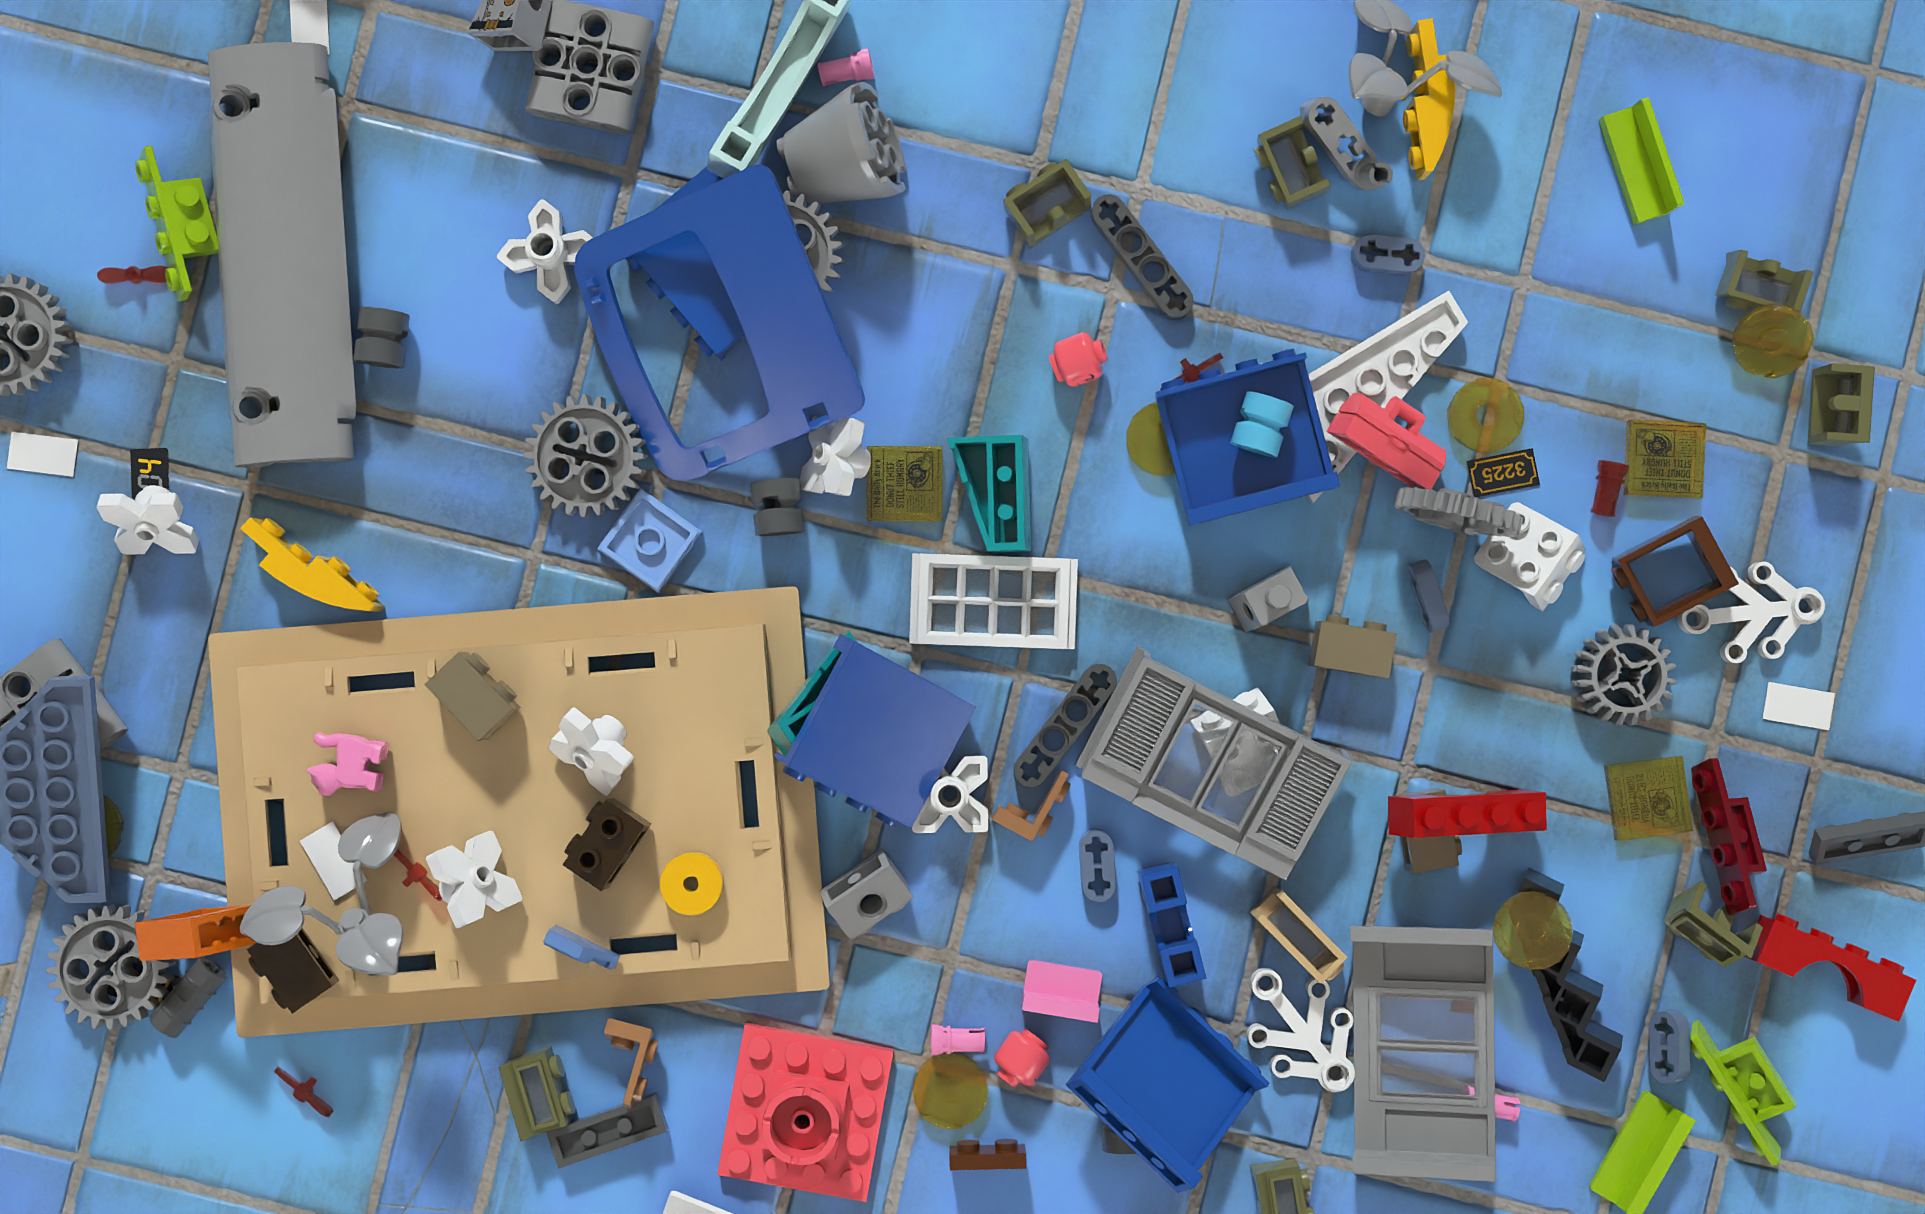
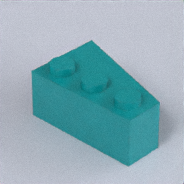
M1024 435L947 438L958 465L960 477L971 501V507L987 551L993 553L1031 552L1028 438Z
M850 630L844 634V636L856 641ZM833 646L767 730L784 756L790 750L842 653Z

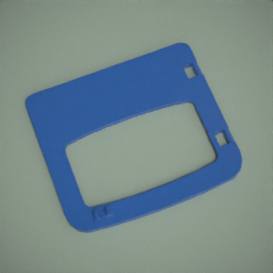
M750 166L596 236L583 244L575 257L574 271L596 337L624 403L632 415L634 423L641 427L639 433L642 439L646 440V447L658 469L670 479L678 481L693 480L855 414L864 406V391L776 178L767 166ZM689 230L695 232L699 237L725 286L751 348L769 405V412L765 417L693 447H687L682 444L651 386L627 329L610 276V269L615 263ZM823 402L828 414L810 421L806 408ZM720 444L724 457L708 463L704 450Z

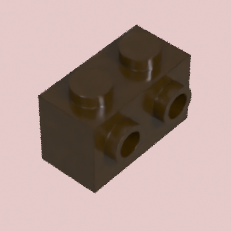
M614 798L606 799L604 803L598 801L586 818V821L590 823L582 836L577 833L564 851L568 857L563 866L600 891L610 887L651 826L650 822Z
M303 928L297 935L285 943L278 945L256 943L247 949L251 955L248 960L253 970L260 977L266 976L273 986L271 993L277 1004L283 1009L288 1008L292 1014L340 981Z

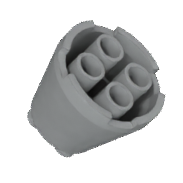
M863 81L847 87L787 131L784 137L777 139L778 152L781 158L787 162L791 174L787 177V182L794 197L797 198L803 194L807 197V202L810 204L815 201L819 204L888 198L905 191L904 183L900 182V173L907 170L898 134L891 117L886 118L882 109L875 104L874 101L879 100L878 94L867 82Z

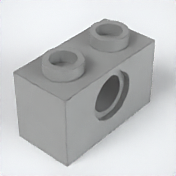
M880 849L819 891L827 911L850 940L860 934L869 932L877 922L890 913L900 911L909 900L914 898L906 880L883 849ZM868 894H875L870 899L862 900Z

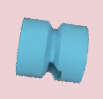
M1247 391L1240 411L1245 419L1236 423L1230 444L1253 453L1277 458L1284 438L1279 430L1288 426L1294 406L1268 395Z

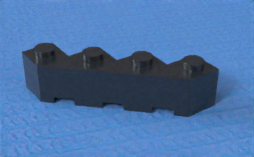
M1528 868L1509 909L1510 917L1521 938L1522 948L1533 976L1536 977L1543 995V1002L1553 1028L1555 1027L1567 1064L1605 1082L1621 1051L1623 1035L1591 1019L1601 1000L1604 985L1570 969L1582 946L1584 934L1550 918L1562 895L1565 884Z

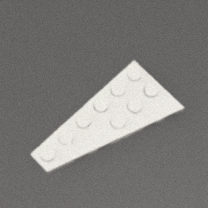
M1450 291L1433 299L1308 374L1333 472H1337V475L1356 453V451L1326 432L1335 415L1340 413L1338 412L1340 406L1353 393H1362L1384 409L1392 397L1397 396L1402 400L1432 363L1468 324L1467 319ZM1322 492L1311 494L1306 497L1308 498L1309 502L1313 504L1322 494Z

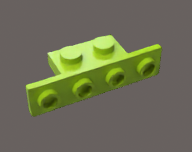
M144 146L139 160L135 161L137 178L140 183H145L148 196L145 197L146 210L149 218L155 219L158 233H155V242L159 254L165 255L168 269H165V278L168 289L175 291L178 302L186 301L192 292L183 258L218 254L216 231L201 178L162 182L152 146Z
M1701 1021L1692 1022L1690 1047L1694 1055L1699 1060L1704 1059L1709 1066V1075L1714 1086L1719 1092L1724 1091L1730 1099V1109L1739 1124H1746L1751 1132L1750 1139L1758 1155L1761 1157L1766 1156L1772 1166L1780 1164L1781 1147L1764 1120L1796 1108L1795 1099L1755 1037L1719 1051Z

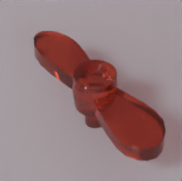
M130 266L127 269L108 267L101 269L97 273V278L105 284L126 281L133 284H140L143 281L162 284L166 283L165 269L168 268L165 266H153L144 269L136 266Z
M1217 353L1197 366L1195 364L1190 365L1187 358L1180 362L1184 368L1183 374L1175 379L1183 378L1184 383L1195 382L1199 379L1198 374L1202 370L1224 357L1221 353Z
M397 848L394 856L408 869L406 872L408 877L402 883L408 887L413 882H420L436 900L441 901L442 897L439 887L426 876L428 871L419 862L413 865Z
M277 1067L274 1070L281 1079L295 1089L292 1094L297 1100L303 1103L307 1101L317 1112L325 1117H330L334 1112L331 1106L313 1094L314 1089L312 1087L317 1082L314 1077L311 1076L306 1083H299L282 1068Z

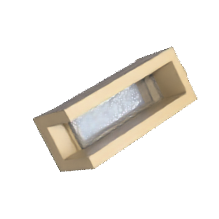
M1277 886L1250 911L1267 931L1320 984L1325 980L1330 981L1342 971L1344 967L1342 963L1348 957Z

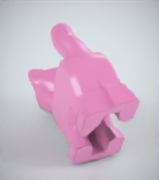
M319 732L315 734L314 742L320 747H337V766L331 763H323L306 770V772L311 774V783L318 789L320 795L332 796L341 787L367 788L373 792L382 790L384 773L370 770L369 765L370 761L380 764L381 759L386 760L389 742L371 741L362 736L341 733L325 735Z

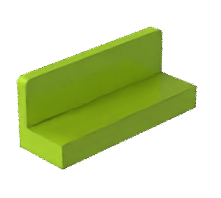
M1649 97L1640 99L1632 107L1601 117L1599 123L1633 224L1637 225L1668 215L1683 206L1684 199Z
M1646 1090L1642 1091L1591 1179L1589 1188L1616 1204L1627 1214H1643L1696 1120Z

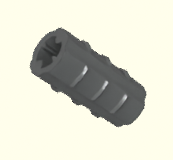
M205 957L198 958L193 966L185 971V975L177 985L173 986L172 991L167 997L160 1001V1005L149 1017L151 1024L168 1037L177 1038L187 1025L192 1024V1019L200 1010L204 1009V1005L216 994L218 988L227 979L226 972L215 962Z

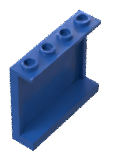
M706 166L656 209L723 178L708 170ZM686 231L626 258L635 271L642 267L651 278L645 283L660 300L667 296L675 305L670 312L685 329L691 324L697 331L699 336L694 341L708 357L715 353L722 361L725 358L723 353L745 335L725 286L695 232Z
M1289 349L1272 354L1273 361L1258 364L1256 358L1235 364L1236 371L1221 374V370L1218 368L1199 373V380L1184 384L1183 378L1161 384L1162 390L1155 393V398L1188 526L1340 487L1337 472H1333L1306 368V352L1296 355L1295 349ZM1247 391L1268 395L1294 406L1288 426L1279 430L1284 438L1277 458L1253 453L1230 444L1236 423L1245 419L1240 411Z
M840 634L833 646L842 652L787 755L784 756L776 752L774 757L785 765L783 772L801 782L807 776L817 781L814 785L815 788L829 796L835 797L836 793L840 792L848 796L845 802L864 813L870 807L878 811L875 817L884 823L896 827L897 823L900 822L912 828L976 706Z
M1158 977L1141 987L1065 1085L1179 1193L1197 1186L1203 1177L1199 1172L1202 1165L1254 1093L1266 1088L1270 1083L1261 1075V1070L1256 1064L1244 1059L1234 1049L1230 1039L1223 1034L1217 1033L1206 1022L1205 1016L1198 1009L1190 1007L1179 996L1175 987L1169 988L1166 981Z

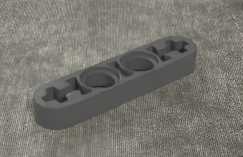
M1112 194L1099 197L1094 202L1091 211V220L1094 226L1164 317L1170 320H1180L1186 317L1194 303L1190 289L1124 202ZM1102 205H1105L1107 208L1114 206L1117 209L1114 217L1119 225L1124 220L1129 223L1121 227L1115 236L1110 233V231L1115 229L1111 219L1105 218L1102 220L1099 217L1102 212ZM1126 233L1136 234L1141 240V248L1136 252H1126L1120 245L1121 237ZM1148 263H1157L1163 268L1164 276L1158 282H1149L1143 275V267ZM1169 279L1174 282L1168 288L1172 295L1175 297L1182 295L1185 299L1182 303V308L1184 309L1182 311L1176 307L1171 310L1167 307L1170 297L1165 291L1160 296L1155 292L1163 288Z
M1095 664L1087 668L1014 764V775L1021 785L1033 788L1042 784L1112 694L1116 687L1117 678L1115 672L1109 666ZM1102 671H1105L1108 674L1105 680L1109 683V686L1106 689L1099 687L1092 696L1099 698V700L1093 705L1086 696L1077 693V690L1082 685L1085 691H1088L1093 684V680L1089 678L1091 673L1100 674ZM1075 699L1083 701L1087 707L1085 718L1078 722L1070 720L1066 715L1067 704ZM1052 729L1060 731L1064 736V744L1057 751H1049L1043 745L1044 734ZM1037 745L1044 755L1053 758L1049 765L1042 760L1037 767V770L1041 773L1037 779L1031 776L1025 780L1022 778L1024 770L1020 766L1024 761L1031 764L1038 755L1031 753V750Z

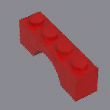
M1518 789L1486 791L1484 794L1471 795L1419 794L1388 796L1389 835L1426 838L1547 830L1546 792Z
M1776 913L1774 919L1762 915L1759 916L1757 923L1763 927L1752 958L1747 955L1744 957L1791 977H1794L1802 968L1811 963L1830 961L1839 969L1844 977L1847 987V1001L1897 1022L1900 1021L1916 983V979L1902 974L1904 966L1882 957L1878 964L1867 959L1869 951L1846 943L1844 949L1832 944L1833 936L1817 929L1811 928L1809 934L1797 929L1798 921Z

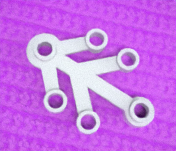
M1756 562L1748 569L1749 580L1758 585L1766 584L1785 601H1768L1741 580L1736 570L1730 567L1739 584L1728 590L1747 605L1708 609L1706 606L1699 604L1677 615V623L1685 633L1701 634L1706 632L1712 624L1749 620L1733 641L1725 642L1720 648V656L1725 662L1740 663L1745 660L1747 649L1772 617L1786 616L1773 636L1763 637L1757 644V651L1761 657L1776 659L1782 656L1785 644L1801 624H1813L1822 617L1825 610V602L1817 590L1810 587L1796 589L1775 573V569L1770 563ZM1760 566L1766 570V577L1763 580L1759 579L1756 574ZM1802 599L1808 603V609L1804 613L1799 610V602ZM1690 612L1694 613L1697 618L1693 626H1690L1686 620ZM1769 641L1774 642L1776 646L1773 654H1769L1766 650V645ZM1732 645L1738 648V656L1735 659L1729 656V648Z
M1270 968L1256 970L1250 979L1252 991L1258 998L1269 1000L1294 1033L1268 1030L1263 1024L1255 1023L1246 1032L1249 1043L1255 1048L1275 1046L1307 1050L1318 1062L1292 1061L1288 1055L1277 1053L1271 1058L1269 1065L1274 1075L1279 1078H1287L1290 1075L1318 1079L1324 1089L1335 1093L1348 1089L1355 1077L1354 1066L1346 1058L1348 1032L1354 1022L1351 1012L1340 1006L1330 1011L1329 1022L1334 1027L1329 1053L1321 1043L1325 999L1330 994L1329 984L1324 981L1322 983L1324 985L1323 993L1316 996L1312 994L1311 989L1314 984L1319 982L1315 978L1307 981L1305 990L1309 996L1307 1022H1305L1282 993V980L1280 976ZM1263 976L1271 978V985L1267 989H1261L1258 985L1260 978ZM1339 1013L1347 1014V1021L1343 1025H1336L1335 1017ZM1259 1029L1265 1032L1264 1039L1260 1042L1253 1041V1032ZM1282 1059L1287 1060L1288 1068L1283 1072L1277 1071L1275 1068L1276 1063ZM1333 1066L1341 1068V1074L1337 1078L1329 1077V1070Z

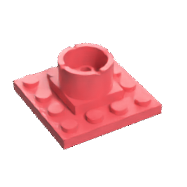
M746 1022L742 1035L717 1175L866 1202L894 1049ZM806 1115L810 1121H802L797 1116Z

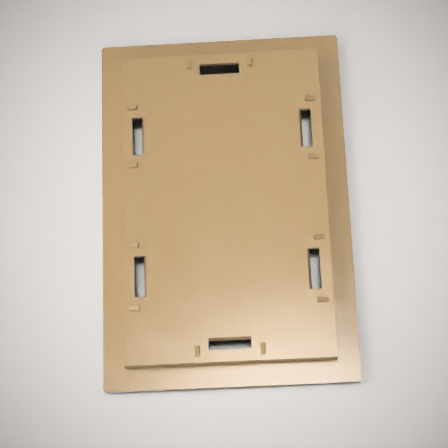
M789 586L213 633L209 635L208 646L227 906L251 905L264 893L274 888L295 886L301 888L306 893L304 906H311L336 923L340 922V917L346 910L350 908L359 909L361 907L357 887L338 899L333 900L301 845L300 840L332 821L342 836L343 832L358 820L383 813H395L401 822V838L396 852L387 863L379 868L372 869L363 865L361 869L367 879L364 883L368 905L372 910L370 915L376 913L392 914L401 922L404 935L399 957L435 954L436 969L397 972L396 975H371L345 966L336 954V943L342 934L337 935L333 929L311 915H304L305 920L302 928L340 981L292 1014L288 1008L283 1009L277 1004L271 993L273 986L266 976L260 977L251 967L248 960L251 955L247 949L253 945L232 949L231 962L236 1031L239 1037L807 992L829 988L830 973L824 902L819 892L823 889L814 780L806 776L804 781L801 782L783 772L785 765L774 757L776 752L782 753L767 731L806 681L800 597L797 587ZM458 652H468L470 655L475 652L482 657L491 668L487 673L497 683L502 680L510 686L517 695L514 701L521 707L487 740L478 741L424 685ZM654 652L655 667L590 673L589 657ZM414 672L415 687L350 692L349 677ZM573 707L591 721L597 718L601 719L604 715H610L617 719L627 732V736L623 739L624 745L622 747L629 751L634 758L620 775L621 780L608 796H604L588 782L583 770L579 769L575 764L564 763L548 749L552 738L560 731L558 726L562 718ZM319 732L325 735L341 733L362 736L371 741L389 742L386 760L381 759L380 764L370 761L369 765L370 770L384 773L382 790L373 792L367 788L341 787L332 796L320 795L318 789L311 783V774L306 772V770L323 763H331L337 766V747H320L314 742L315 734ZM754 760L759 827L745 828L740 761ZM614 798L650 822L651 826L610 887L600 891L563 866L568 857L564 851L572 838L577 833L582 836L590 823L586 821V818L598 801L604 803L606 799ZM283 799L288 865L272 866L267 800ZM491 830L494 832L502 850L494 871L515 880L521 893L522 901L498 912L485 904L483 918L461 928H456L447 909L448 903L440 895V881L434 879L426 857L435 851L451 845L464 853L467 840ZM686 852H700L711 857L719 865L724 879L723 891L719 900L709 910L698 915H684L674 911L666 904L660 890V878L666 865L678 855ZM687 877L685 881L686 887L690 890H696L699 886L698 880L695 877ZM559 925L610 951L612 939L676 934L677 950L618 954L620 958L615 968L610 970L593 961L589 963L577 961L544 945L543 940L549 929Z

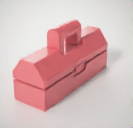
M1353 393L1340 406L1338 410L1340 413L1335 415L1326 432L1410 488L1432 489L1441 473L1439 471H1442L1445 466L1446 450L1419 433L1425 422V415L1397 396L1392 397L1384 409L1362 393ZM1396 416L1408 422L1405 428L1394 422Z

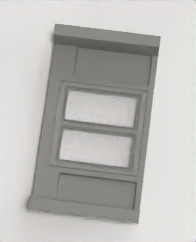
M1137 646L1075 766L1082 769V778L1234 856L1237 855L1287 880L1355 756L1343 749H1340L1337 753L1151 659V652Z
M1350 925V942H1353L1355 1151L1352 1157V1173L1496 1182L1493 929Z

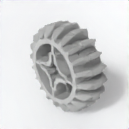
M1626 624L1623 629L1619 625H1610L1608 633L1603 629L1595 631L1596 641L1591 638H1586L1583 641L1588 652L1576 651L1575 653L1576 658L1582 661V665H1573L1570 669L1574 673H1580V679L1573 680L1571 685L1572 687H1582L1584 690L1576 696L1578 701L1590 700L1585 709L1587 713L1593 714L1598 711V720L1601 722H1607L1611 718L1613 725L1622 726L1624 721H1626L1628 725L1635 726L1638 724L1639 717L1644 721L1652 719L1651 709L1656 712L1664 710V706L1659 699H1671L1673 695L1670 691L1665 690L1666 685H1675L1677 683L1675 678L1668 677L1667 671H1672L1677 666L1675 663H1665L1664 659L1669 657L1672 651L1669 649L1657 650L1662 642L1660 637L1649 639L1648 629L1640 628L1636 632L1634 625ZM1627 644L1638 650L1643 658L1629 661L1624 653H1619L1616 646ZM1601 659H1603L1605 672L1603 676L1597 679L1598 666ZM1620 669H1631L1628 671V677H1625L1627 679L1626 682L1616 681L1619 679L1618 674L1622 673L1619 671ZM1649 672L1648 685L1646 690H1644L1642 679ZM1618 689L1623 697H1628L1631 704L1618 706L1608 700L1603 693Z

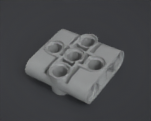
M552 0L541 48L539 51H532L535 63L525 111L531 115L617 134H631L639 94L646 84L644 71L655 23L648 18L631 13L568 0ZM597 24L606 25L602 35L598 37L589 36L593 26ZM550 54H561L560 61L556 65H545V60ZM595 60L598 62L594 72L589 74L581 72L583 65L587 61ZM623 69H635V74L630 80H618V75ZM578 98H590V103L585 109H574V103Z
M54 639L42 645L0 677V731L54 676H88L61 639ZM26 678L31 684L28 695L22 689L23 681ZM95 678L101 753L125 735L128 727L106 700L104 688Z

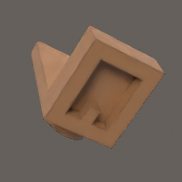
M1061 769L1059 770L1032 821L1026 819L1029 812L1009 802L1007 807L998 804L992 815V820L1032 842L1036 834L1043 837L1053 819L1052 816L1048 815L1054 801L1058 803L1063 801L1070 788L1071 783L1066 781L1069 774Z
M608 1018L603 1033L607 1039H611V1046L627 1051H632L633 1046L639 1047L623 1100V1105L626 1108L633 1109L635 1100L641 1102L644 1097L648 1079L642 1078L646 1063L653 1064L659 1041L653 1040L654 1032L652 1029Z

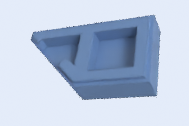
M559 925L549 929L543 940L544 945L584 963L593 961L610 970L615 968L620 958V955Z

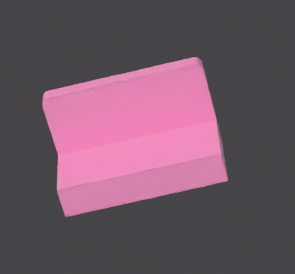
M1029 960L1021 1000L1022 1010L1098 1023L1100 1011L1098 999L1102 973L1097 970Z

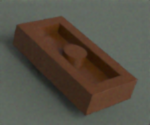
M999 1139L995 1141V1145H980V1142L977 1140L958 1141L957 1146H950L949 1148L950 1171L1026 1169L1025 1144H1018V1141L1015 1139Z

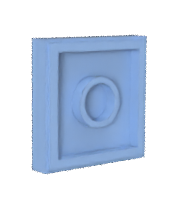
M640 488L597 550L660 593L703 532Z

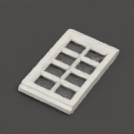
M912 553L909 644L1075 649L1078 559Z

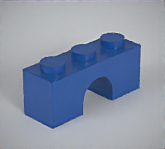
M1169 862L1138 870L1137 874L1166 984L1169 988L1207 979L1199 946L1189 921L1186 908L1187 900L1178 866L1174 862Z

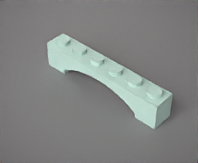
M803 0L794 20L765 71L731 121H728L710 150L708 170L724 179L755 165L849 10L852 0Z

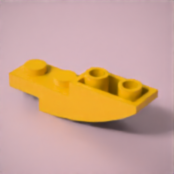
M1433 18L1418 20L1410 34L1406 37L1407 53L1409 57L1414 58L1415 64L1412 82L1441 60H1446L1447 54L1438 55ZM1446 70L1438 71L1413 90L1419 96L1414 97L1406 107V110L1403 111V127L1406 133H1410L1412 147L1408 151L1409 165L1411 170H1416L1417 180L1426 179L1434 170L1449 135L1454 112L1456 83L1448 78Z
M250 517L240 528L268 553L259 566L290 588L315 600L342 608L381 612L385 607L377 600L380 594L371 585L363 580L358 583L349 575L351 568L336 556L329 558L318 555L311 562L310 560L313 558V555L302 545L296 542L293 545L282 536L285 533L284 529L270 518L263 520Z

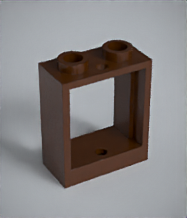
M1693 516L1612 558L1615 568L1611 569L1612 575L1622 590L1626 587L1634 600L1629 603L1633 614L1640 623L1645 621L1647 625L1656 627L1739 584L1702 516ZM1687 534L1712 581L1654 611L1629 563Z

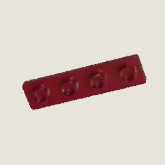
M1709 758L1691 768L1692 784L1697 791L1702 811V823L1707 830L1711 846V858L1716 866L1721 885L1722 900L1726 905L1728 914L1737 915L1756 908L1749 875L1764 873L1767 871L1748 797L1729 799L1718 758Z

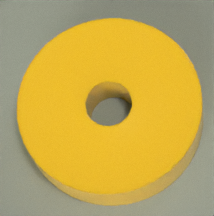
M686 852L678 855L666 865L660 878V890L664 901L671 909L684 915H698L709 910L719 900L724 886L723 874L719 865L711 857L700 852ZM687 877H695L698 880L699 886L696 890H690L686 887L685 881Z

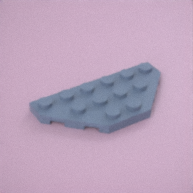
M54 676L0 731V844L14 855L12 858L35 878L40 876L57 890L55 894L66 903L107 902L111 898L95 676Z

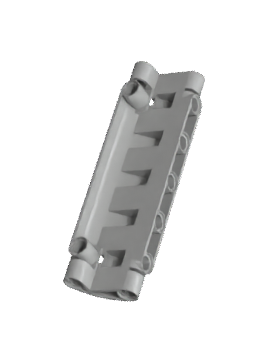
M272 42L244 44L211 50L208 52L211 95L209 120L228 413L232 420L234 466L238 468H257L270 466L273 463L341 462L354 460L352 425L338 424V422L355 419L356 396L336 96L334 89L327 85L330 83L327 47L316 43ZM249 98H256L257 108H252L250 112ZM222 103L232 104L237 108L239 115L236 117L227 116L221 111L219 105ZM269 399H275L277 410L270 413ZM245 400L253 402L258 408L257 418L251 419L243 416L239 410V403Z

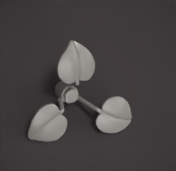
M1390 0L1354 1L1353 7L1358 18L1365 25L1376 31L1387 32L1389 37L1382 60L1371 54L1357 53L1350 61L1349 83L1352 98H1362L1361 103L1369 113L1378 117H1386L1397 100L1405 101L1409 93L1440 70H1446L1448 78L1464 88L1499 98L1502 96L1500 84L1490 67L1477 56L1457 50L1450 51L1446 56V60H1441L1407 86L1404 79L1387 66L1397 40V33L1408 35L1412 30L1409 16L1399 5Z
M383 813L363 818L351 824L339 839L338 853L345 862L354 863L353 873L361 906L359 909L350 908L341 915L340 922L336 923L313 907L304 906L306 893L301 888L281 886L264 893L249 907L242 919L240 933L263 945L282 944L291 940L302 929L305 920L304 915H311L333 929L337 935L342 934L336 943V954L345 966L368 974L396 975L398 972L399 954L403 943V927L397 917L392 914L376 913L370 915L372 910L367 902L361 869L363 865L372 869L379 868L394 855L401 838V822L395 813Z

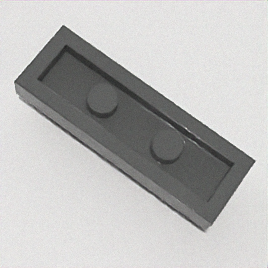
M1925 811L1911 814L1902 813L1897 816L1874 820L1865 819L1860 822L1837 826L1828 825L1815 829L1809 855L1816 865L1925 847Z
M656 1092L644 1096L641 1102L635 1100L633 1109L626 1108L621 1104L571 1121L567 1126L546 1133L559 1169L665 1133L669 1127Z

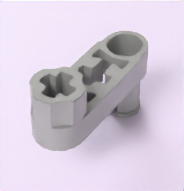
M1322 97L1310 99L1303 103L1300 107V116L1303 121L1302 128L1312 133L1344 179L1348 180L1355 189L1374 190L1378 187L1386 186L1384 182H1391L1393 177L1391 167L1387 163L1377 161L1374 152L1334 99ZM1322 108L1324 113L1320 117L1323 122H1316L1315 117L1319 114L1317 109ZM1339 137L1351 139L1352 142L1349 143L1348 149L1353 156L1363 154V157L1354 161L1349 168L1347 163L1353 161L1349 153L1337 151V148L1340 146Z

